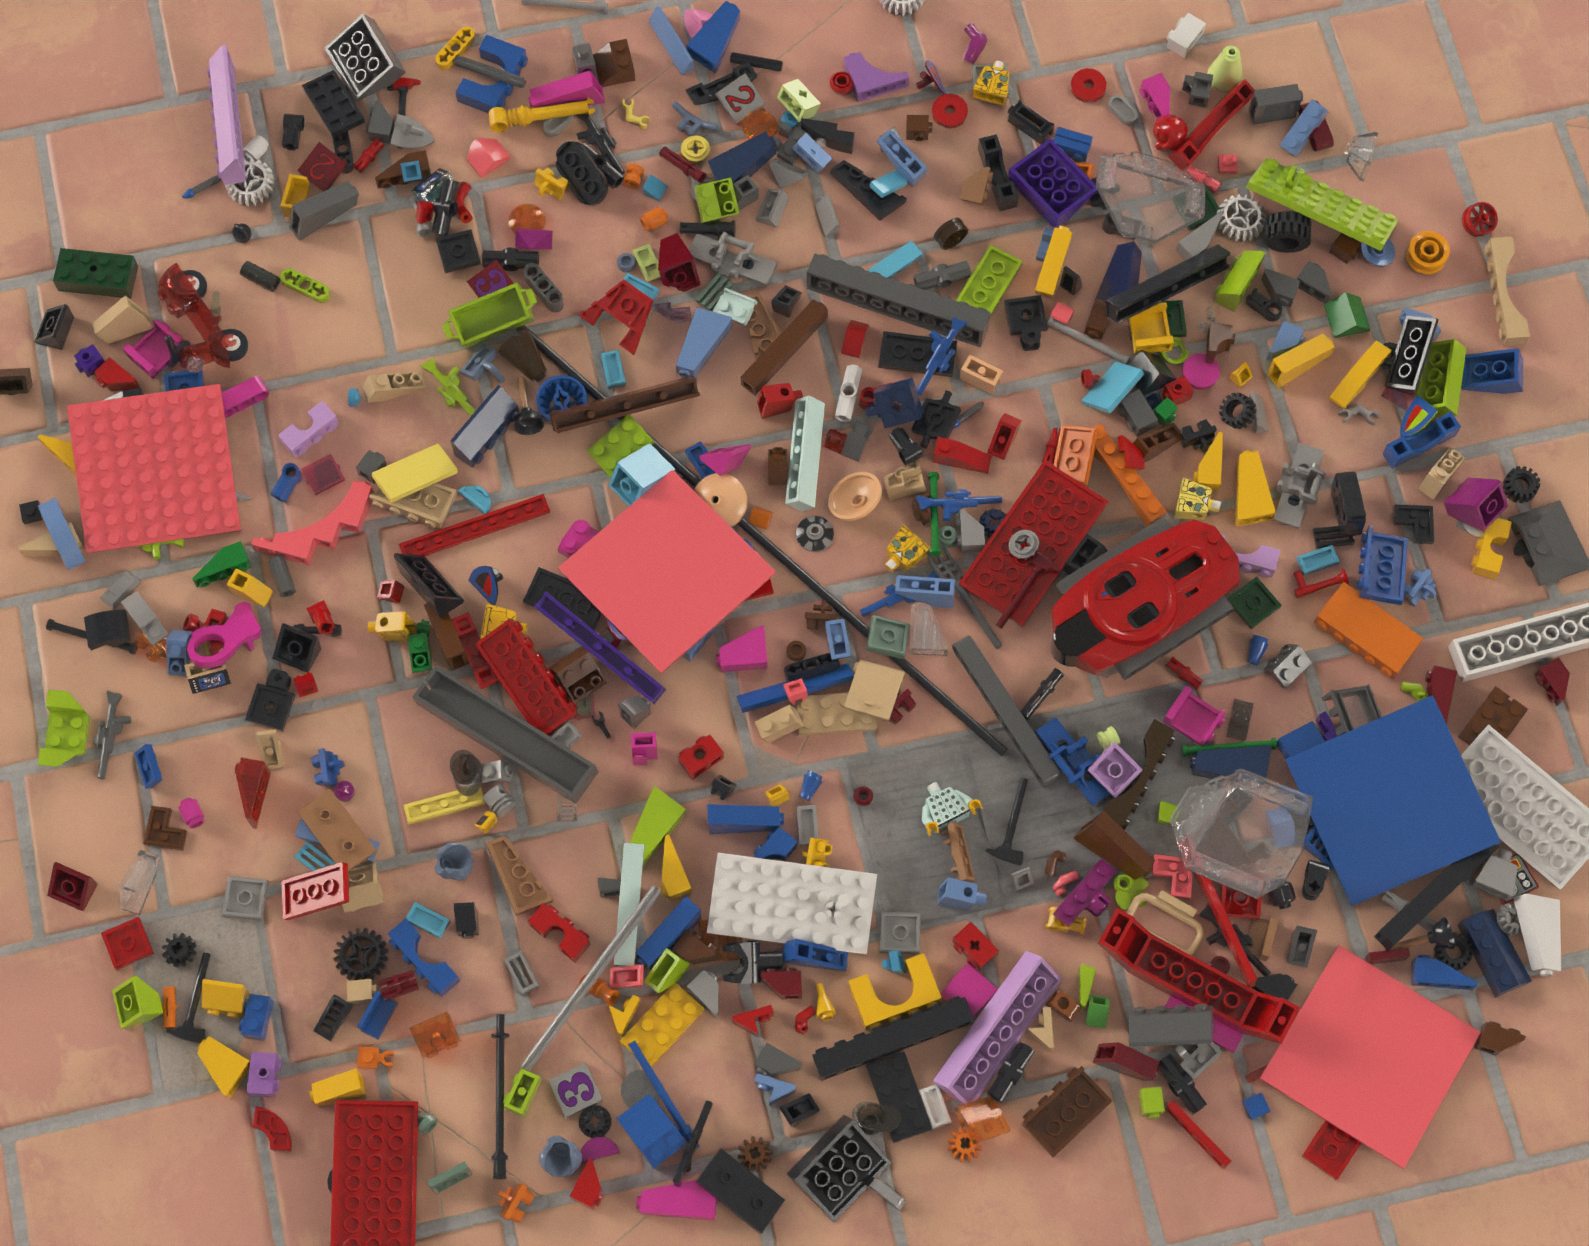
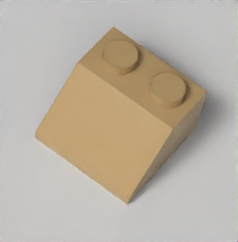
M376 863L357 867L348 872L349 903L342 904L344 913L384 903Z

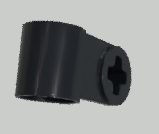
M1309 859L1302 887V895L1305 899L1313 901L1319 897L1324 887L1329 865Z

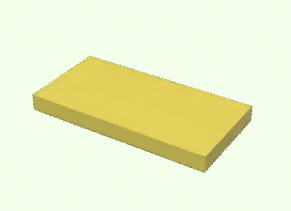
M439 443L372 472V478L392 503L457 474L458 469Z

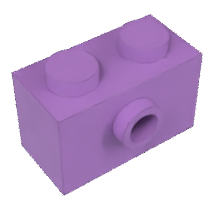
M251 1052L247 1094L250 1096L275 1098V1093L279 1091L280 1087L277 1075L278 1071L280 1072L282 1068V1059H279L280 1057L276 1053Z

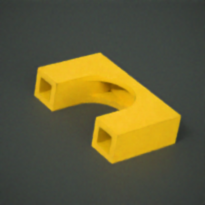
M924 953L905 960V967L913 986V993L901 1005L892 1006L881 1002L875 995L868 974L848 981V987L865 1030L870 1028L873 1031V1028L889 1021L892 1024L893 1020L907 1014L911 1017L912 1013L926 1007L930 1010L929 1007L941 1002L942 997Z

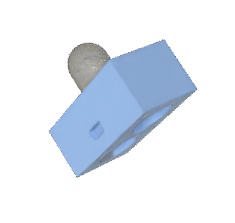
M807 133L792 147L817 173L832 159L823 150L826 146V140L818 138L814 141Z

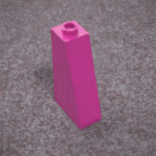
M591 71L529 89V103L534 108L585 101L587 98L594 100V103L588 104V106L605 103L603 88Z
M696 1180L682 1182L680 1187L672 1184L643 1190L641 1196H637L636 1209H640L641 1215L715 1221L717 1199L698 1185Z

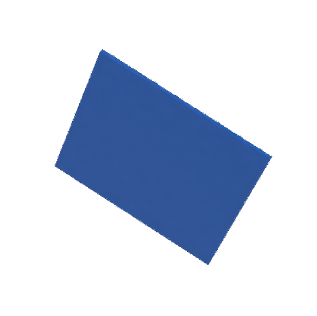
M1433 695L1285 759L1351 906L1501 842Z

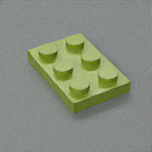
M629 414L586 451L611 479L617 462L648 444H654V441Z

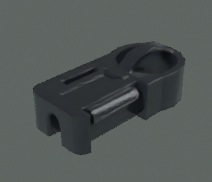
M1257 288L1252 291L1251 295L1249 294L1246 297V304L1266 320L1274 322L1280 319L1282 314L1281 304L1272 298L1270 300L1258 292ZM1274 307L1279 310V313L1275 315L1268 308Z

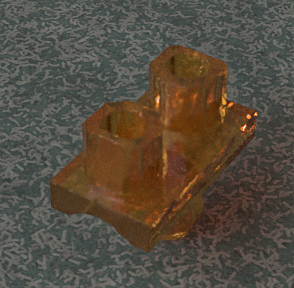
M139 628L137 632L140 635L134 643L143 650L148 645L151 647L146 657L151 662H157L162 657L167 658V648L164 646L167 644L166 638L152 646Z

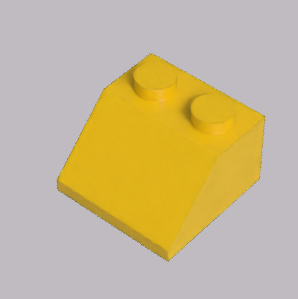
M203 979L202 1008L207 1011L208 1015L219 1016L221 1013L227 1014L229 1018L239 1019V1016H245V1011L243 1010L244 1002L251 993L242 984Z

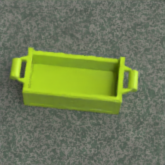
M514 283L448 310L450 318L446 323L442 324V328L447 339H459L461 345L467 349L535 321L531 308L537 303L532 289H522L521 285ZM524 292H525L526 295H527V298H528V300H529L530 305H529L528 302H527V299H526V297H525ZM450 322L453 323L454 328L456 330L457 335L455 336L453 335L451 327L449 325Z

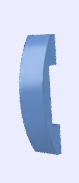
M56 497L38 505L44 522L67 569L70 570L85 563L84 556L76 543Z

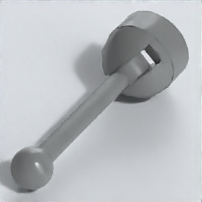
M412 197L411 202L414 204L416 210L418 198ZM427 222L423 224L417 223V235L419 237L430 235V225Z

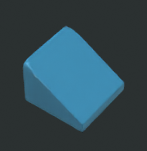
M419 160L400 164L404 182L422 179Z
M650 174L643 186V195L660 202L668 186Z

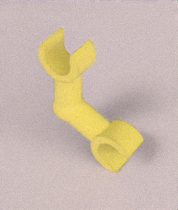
M623 99L622 106L625 110V120L639 124L641 129H647V124L642 122H650V118L648 116H634L632 112L634 100L631 99V104L626 105Z

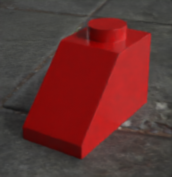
M110 357L94 371L97 378L95 381L103 389L106 387L110 391H125L140 388L137 380Z
M1004 413L998 422L987 453L1005 460L1022 420Z
M588 1159L570 1194V1198L593 1210L595 1206L599 1207L604 1196L601 1195L603 1191L593 1160Z

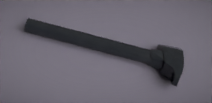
M1020 778L1002 846L996 849H986V852L990 855L1016 865H1022L1023 851L1012 850V841L1028 783L1026 778Z
M204 952L202 955L185 1022L182 1027L179 1026L176 1030H166L168 1034L195 1043H201L206 1036L205 1029H194V1018L202 991V981L205 979L211 956L209 953Z

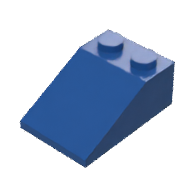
M1519 348L1465 355L1462 390L1500 394L1523 392V357Z
M650 1093L616 1118L652 1169L687 1144L681 1133Z

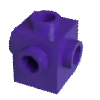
M94 344L79 350L74 355L77 361L75 363L76 368L80 373L84 372L87 377L95 375L94 371L105 362Z

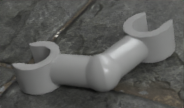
M1360 403L1350 409H1341L1338 416L1341 414L1348 416L1343 419L1345 423L1349 421L1352 415L1359 412L1366 417V421L1371 425L1374 424V420L1370 416H1374L1377 419L1380 416L1378 412L1369 411Z

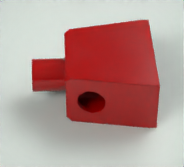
M789 383L762 386L757 400L761 418L764 419L791 411L794 402L797 399L803 398L801 389L792 391Z

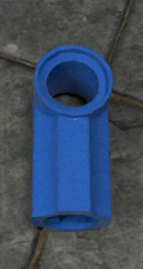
M287 463L283 466L282 474L271 492V496L281 502L288 500L296 484L302 480V474L296 464ZM296 471V474L294 476H288L290 472Z

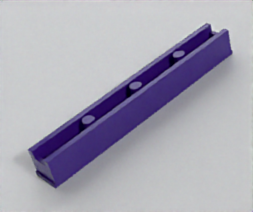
M546 591L539 602L534 605L538 611L653 704L667 690Z

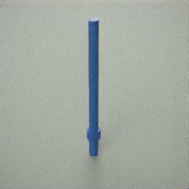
M636 1041L631 1042L628 1046L679 1127L678 1131L689 1143L693 1130L683 1120Z

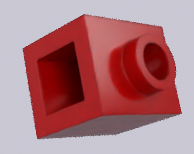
M1183 376L1165 384L1162 396L1164 400L1169 398L1175 405H1179L1190 400L1194 391L1187 378Z

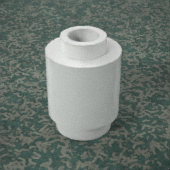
M262 136L253 137L243 148L244 158L248 162L252 158L255 162L258 161L268 150L269 143Z

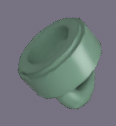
M419 1113L418 1130L423 1135L428 1134L435 1128L438 1119L433 1114L427 1116L425 1113Z

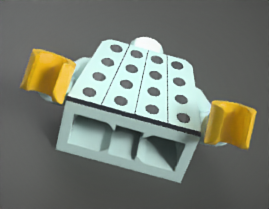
M934 782L927 787L931 796L926 799L925 805L922 807V822L927 829L928 836H931V831H935L938 834L941 830L947 828V824L957 823L969 817L970 810L973 815H976L975 809L981 808L982 810L983 807L979 800H973L968 795L959 790H953L951 787L941 790L938 783Z

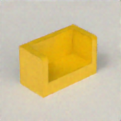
M289 174L280 205L285 217H291L292 205L308 199L311 187L307 177Z

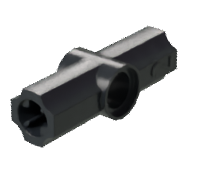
M583 143L582 145L596 164L602 165L599 168L606 176L608 185L612 189L619 187L624 176L606 162V158L603 155L597 154L586 143Z
M446 178L443 179L440 196L433 204V210L436 214L432 233L448 235L451 219L458 211L456 197L460 182Z
M512 247L505 248L503 251L483 250L482 266L487 267L495 260L499 262L505 271H517L518 268H524L529 263H535L539 266V252L519 251Z
M1020 1042L1009 1060L1007 1059L999 1070L998 1077L987 1094L995 1101L1002 1103L1012 1086H1015L1024 1072L1023 1069L1035 1051L1027 1044Z
M1171 1054L1159 1061L1158 1069L1168 1081L1169 1088L1176 1097H1180L1192 1115L1207 1105L1195 1088V1083L1191 1076L1181 1069Z

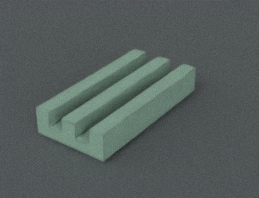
M718 273L699 294L696 302L706 310L712 311L720 296L723 295L724 288L709 305L707 303L724 284L726 285L724 288L731 289L733 283L727 281V278H723Z

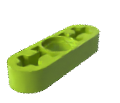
M290 268L281 272L280 279L285 287L319 303L329 300L330 292L326 285ZM292 275L294 280L288 279L287 281L286 277H290ZM303 282L310 283L308 289H301L300 285ZM317 291L320 293L324 291L325 294H321L320 296H318Z

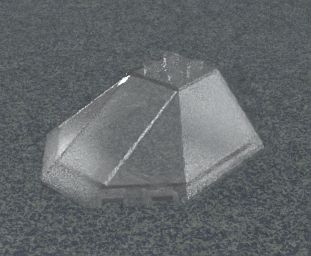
M1137 151L1131 152L1130 155L1114 153L1112 157H1107L1106 154L1099 156L1096 188L1118 232L1124 237H1134L1144 243H1157L1204 218L1205 185L1201 182H1194L1192 180L1193 176L1186 171H1178L1175 168L1176 164Z
M1238 769L1235 773L1227 776H1218L1199 786L1196 784L1188 787L1170 818L1185 868L1255 899L1284 885L1303 852L1314 799L1313 796L1245 769Z

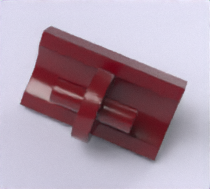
M906 689L896 699L889 720L895 725L903 718V715L897 709L902 706L909 713L916 707V703L911 697L912 692L909 689Z
M414 970L378 981L384 1001L419 990Z

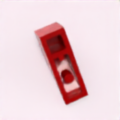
M937 437L932 463L988 474L992 455L956 440Z

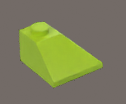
M138 976L131 977L112 990L121 1029L151 1021L163 1014L159 993Z

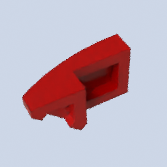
M1118 436L1119 452L1125 455L1126 468L1134 470L1145 469L1142 451L1125 436Z

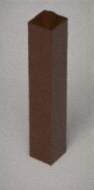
M813 299L740 377L741 385L756 396L762 386L769 382L828 318L827 307L822 302L818 303Z

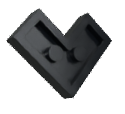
M1394 505V525L1413 526V543L1415 544L1434 543L1433 506Z

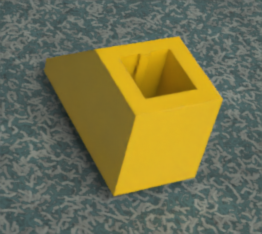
M235 569L227 583V587L232 594L263 608L266 607L274 593L272 589L258 579L238 569Z

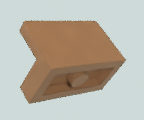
M1271 917L1269 921L1262 918L1252 919L1248 935L1253 939L1251 941L1253 946L1247 945L1246 947L1259 960L1267 961L1270 957L1279 922L1277 918Z

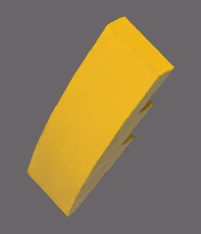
M1376 340L1340 382L1329 399L1345 409L1366 387L1367 382L1378 371L1379 366L1389 357L1392 350Z

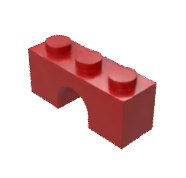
M543 903L528 920L529 926L544 938L553 930L562 931L565 936L558 946L559 950L576 963L591 945L588 939L589 935L581 929L577 931L573 927L574 923L567 917L561 918L558 915L559 911L552 905L547 906Z

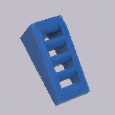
M1313 827L1299 845L1320 862L1329 865L1331 870L1334 866L1327 859L1329 857L1328 853L1325 856L1321 854L1325 849L1324 844L1319 850L1315 848L1319 843L1323 844L1317 829ZM1313 837L1316 838L1317 840L1313 844H1311V839Z

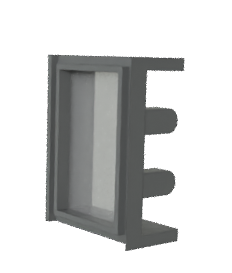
M1369 684L1342 690H1331L1322 697V701L1333 700L1335 706L1329 710V716L1337 717L1339 715L1342 724L1335 730L1337 735H1342L1382 717Z

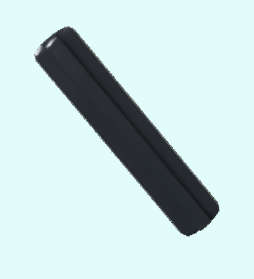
M732 52L730 56L731 63L742 65L749 62L752 67L781 71L783 67V62L780 60Z

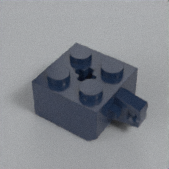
M913 378L876 388L873 393L875 398L874 405L868 406L865 409L867 417L878 415V418L882 419L884 428L919 420L924 413Z

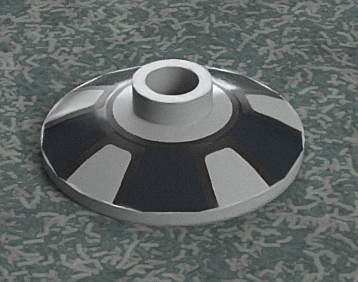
M821 516L806 517L798 524L796 529V539L799 545L811 552L825 550L830 546L834 538L833 526L827 519ZM817 529L818 533L814 534L812 530Z

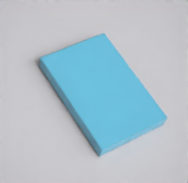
M1115 362L1081 401L1085 406L1110 414L1142 378L1144 372L1142 369Z

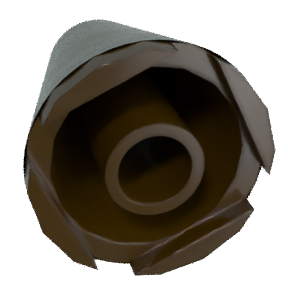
M529 329L519 331L520 336L515 337L513 335L499 347L500 350L498 352L532 382L535 380L539 382L546 377L547 369Z

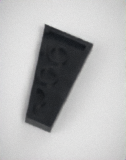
M845 160L837 164L830 171V174L879 221L906 203L907 198L905 196H899L894 192L881 198L869 187L870 183L876 179L864 175L862 170Z

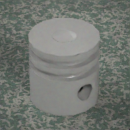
M502 784L490 789L483 797V800L498 818L509 813L516 805V802L510 797V794Z

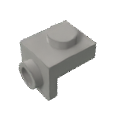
M497 760L482 764L483 784L488 785L501 781L506 783L513 782L511 763Z

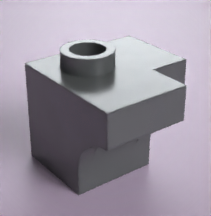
M1195 72V76L1185 75L1182 90L1188 93L1190 105L1207 107L1213 80L1212 74Z

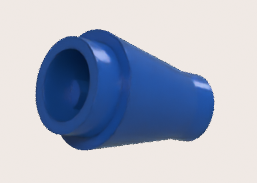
M1253 635L1249 641L1248 663L1259 665V661L1268 647L1267 638Z
M808 770L807 774H804L799 797L810 801L822 783V776Z

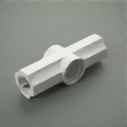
M851 364L846 367L835 413V419L840 422L846 423L851 421L863 371L857 365ZM848 391V392H852L853 394H852V395H846V394H844V393Z

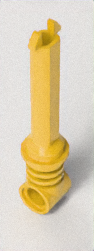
M587 98L585 101L537 108L521 105L517 110L513 108V111L508 109V112L502 107H495L489 110L490 129L493 132L499 133L506 131L509 125L513 127V124L515 126L519 124L520 126L527 127L532 121L585 113L591 115L595 112V108L589 109L588 104H593L594 100Z

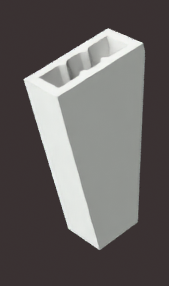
M1532 894L1514 897L1531 971L1540 973V976H1553V973L1561 971L1560 900Z

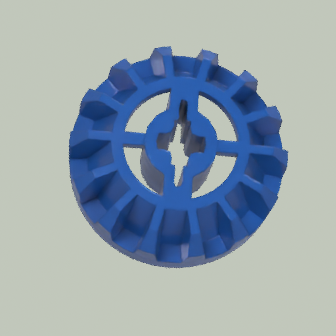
M565 375L554 376L540 386L536 395L538 412L544 421L547 420L552 425L549 413L552 410L565 409L561 404L560 397L564 401L565 408L575 404L577 406L587 403L586 390L577 379ZM553 399L554 406L550 407V403Z

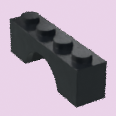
M997 134L979 138L978 152L984 168L990 167V172H993L990 186L999 211L1016 208L1019 196L1014 182L1007 175L1002 148Z

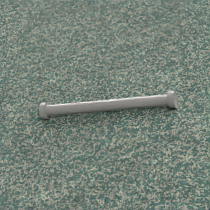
M522 0V5L534 4L608 13V3L596 4L567 0Z
M1052 317L1047 322L1049 328L1053 327L1123 362V364L1127 365L1131 357L1054 320Z

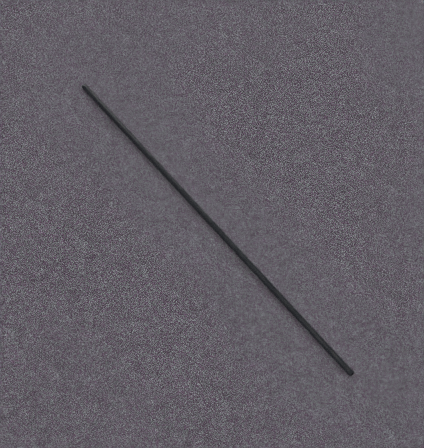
M523 325L521 327L516 328L515 330L519 332L521 330L528 328L525 325ZM529 329L538 350L568 376L577 379L584 386L586 392L595 400L607 398ZM627 415L618 417L617 419H618L619 421H621V420L624 419ZM650 436L654 441L652 446L658 450L680 475L696 487L701 479ZM715 497L713 502L717 503L719 498ZM742 517L737 525L820 598L826 600L828 605L833 606L836 612L868 639L869 627ZM888 656L1000 756L1006 753L1008 749L905 658L900 659Z

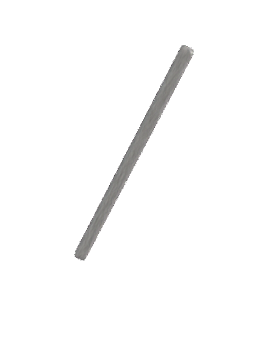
M652 886L521 1063L520 1067L522 1069L530 1071L660 895L661 891L657 887Z

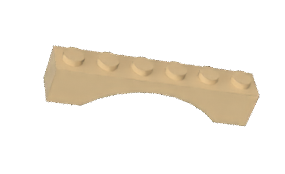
M1513 237L1490 238L1487 245H1485L1484 252L1485 256H1488L1489 261L1487 270L1491 273L1490 287L1494 290L1493 304L1497 307L1496 321L1500 325L1499 338L1500 340L1502 339L1503 346L1525 345L1530 338L1527 319L1514 307L1506 288L1507 268L1515 254Z

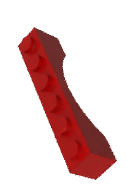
M1246 79L1235 84L1185 138L1183 144L1168 157L1180 170L1189 166L1201 154L1204 147L1221 127L1251 100L1255 89Z

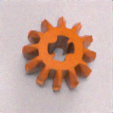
M959 1127V1134L953 1131L951 1135L954 1139L949 1138L947 1141L949 1144H952V1146L948 1147V1151H955L952 1158L954 1159L960 1155L959 1162H963L964 1157H966L968 1162H971V1155L974 1158H978L979 1155L976 1151H982V1147L977 1145L982 1142V1138L975 1139L978 1134L977 1131H974L972 1135L969 1134L970 1127H967L966 1133L963 1132L962 1127ZM962 1140L963 1142L965 1140L969 1142V1149H966V1147L965 1149L961 1148Z

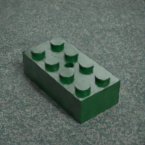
M60 248L53 282L58 291L119 298L127 296L131 299L138 264L132 255Z

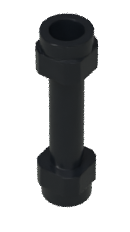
M334 624L335 627L332 633H330L331 637L341 636V624ZM294 625L295 628L310 634H320L317 626Z

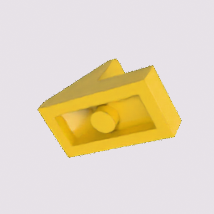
M632 995L631 999H626L622 1007L624 1012L609 1006L619 1037L623 1038L641 1003L638 996Z

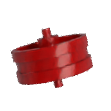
M1477 202L1470 205L1462 214V225L1465 231L1474 237H1481L1491 233L1498 223V215L1495 208L1486 202ZM1475 206L1480 207L1479 213L1474 208ZM1484 225L1488 226V229L1486 230V232H1485Z

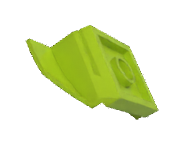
M48 690L46 708L50 712L45 748H40L38 766L59 767L75 756L86 754L90 716L68 691Z

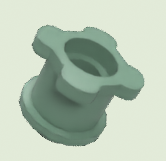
M944 526L939 530V543L942 550H944L943 546H946L947 549L951 546H957V532L951 526Z

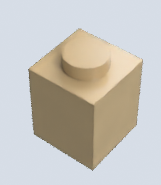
M371 979L347 981V999L351 1005L369 1004L376 991H378L377 984L374 985Z

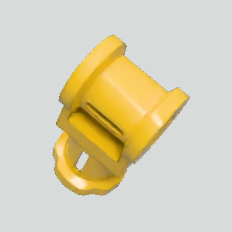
M1049 907L1048 911L1050 914L1048 923L1045 924L1046 929L1066 933L1069 929L1084 935L1087 917H1077L1067 927L1058 918L1055 922L1053 913L1058 907Z

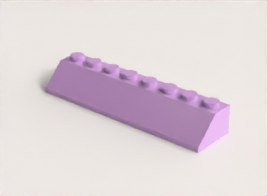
M224 44L209 59L210 67L207 68L208 77L211 78L208 85L210 92H212L210 96L211 106L214 107L211 110L212 119L215 121L212 127L214 135L217 137L214 138L215 148L218 149V153H215L217 164H219L217 175L218 178H222L224 185L245 182L246 173L235 67L228 48Z
M1025 951L933 1079V1082L943 1092L968 1110L973 1107L1062 981V978L1041 956Z

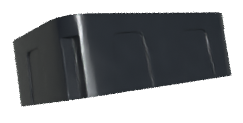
M1355 471L1336 473L1331 487V495L1341 537L1361 535L1366 523V512L1357 474Z

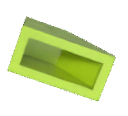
M666 948L643 982L657 993H661L680 981L691 963L683 959L676 952Z

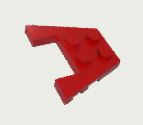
M623 279L606 292L603 298L593 302L590 308L580 312L578 316L593 326L604 311L608 312L630 328L619 345L634 355L653 300Z

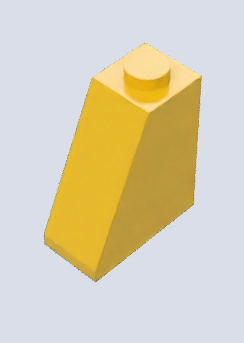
M208 1036L207 1039L202 1040L199 1044L197 1054L222 1094L226 1098L231 1099L248 1073L250 1061Z
M357 1068L312 1083V1090L309 1091L311 1102H315L317 1107L334 1104L335 1100H350L367 1096L363 1075Z

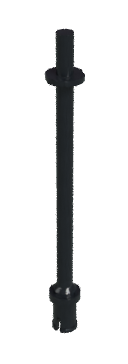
M504 1014L496 1015V1033L491 1034V1038L496 1039V1152L491 1156V1160H493V1179L497 1180L506 1179V1160H508V1155L504 1152L503 1100L504 1039L509 1038L510 1034L504 1033Z

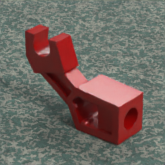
M211 609L204 625L205 627L212 626L213 622L218 623V625H224L228 616L225 612ZM210 640L209 651L212 655H216L220 649L224 648L225 644L218 640Z

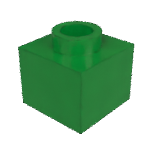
M1166 398L1154 409L1158 423L1162 426L1172 423L1177 417L1178 406L1169 398Z

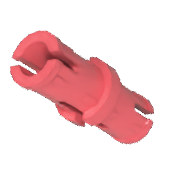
M1191 164L1185 172V175L1197 181L1200 186L1206 184L1214 193L1218 191L1222 184L1209 176V173L1206 171L1202 172Z

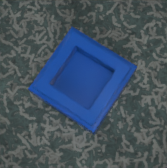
M1262 1092L1242 1101L1251 1120L1270 1112Z

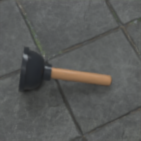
M521 376L518 378V385L523 409L517 416L514 428L519 434L532 435L543 429L544 421L537 412L532 411L530 408L525 378Z
M1443 917L1441 921L1434 924L1432 931L1427 932V935L1400 941L1390 950L1410 948L1429 942L1430 944L1436 943L1442 948L1454 949L1455 941L1451 926L1447 918Z

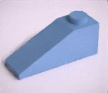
M891 129L877 140V143L896 170L908 180L912 187L926 176L927 167Z
M897 575L895 593L933 607L953 608L955 579Z

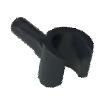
M599 711L601 718L595 720L592 715L593 723L599 726L606 738L609 739L611 735L605 727L603 713Z

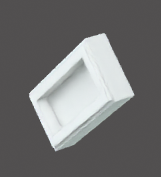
M934 1084L920 1089L919 1093L932 1130L951 1124L952 1121L940 1088Z

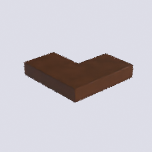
M151 806L143 840L145 846L184 850L187 830L169 828L172 814L171 808Z

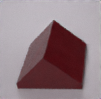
M55 862L47 896L83 911L98 884L92 877Z

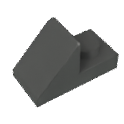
M856 420L852 430L848 432L841 455L859 462L874 427Z
M1296 926L1291 936L1292 943L1287 963L1308 967L1317 930Z

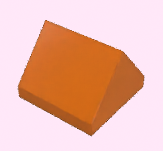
M755 506L752 509L749 522L752 525L767 530L773 512Z

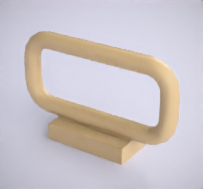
M1162 890L1157 898L1147 893L1137 895L1126 911L1131 916L1134 915L1139 904L1146 901L1196 929L1197 936L1191 947L1186 950L1148 930L1151 934L1193 956L1198 951L1205 937L1203 925L1193 918L1197 910Z

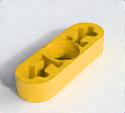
M462 27L435 57L436 65L439 69H449L454 64L453 60L457 55L462 56L474 43L475 33L471 27ZM453 45L460 46V49L458 51H452L451 47Z

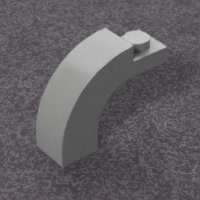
M138 591L121 601V604L152 646L169 636L166 629Z

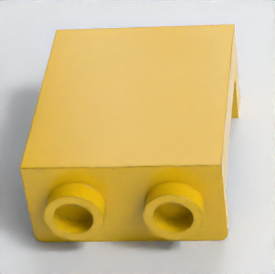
M1166 302L1159 303L1129 318L1135 355L1141 350L1150 353L1172 351L1174 341L1173 336H1170Z

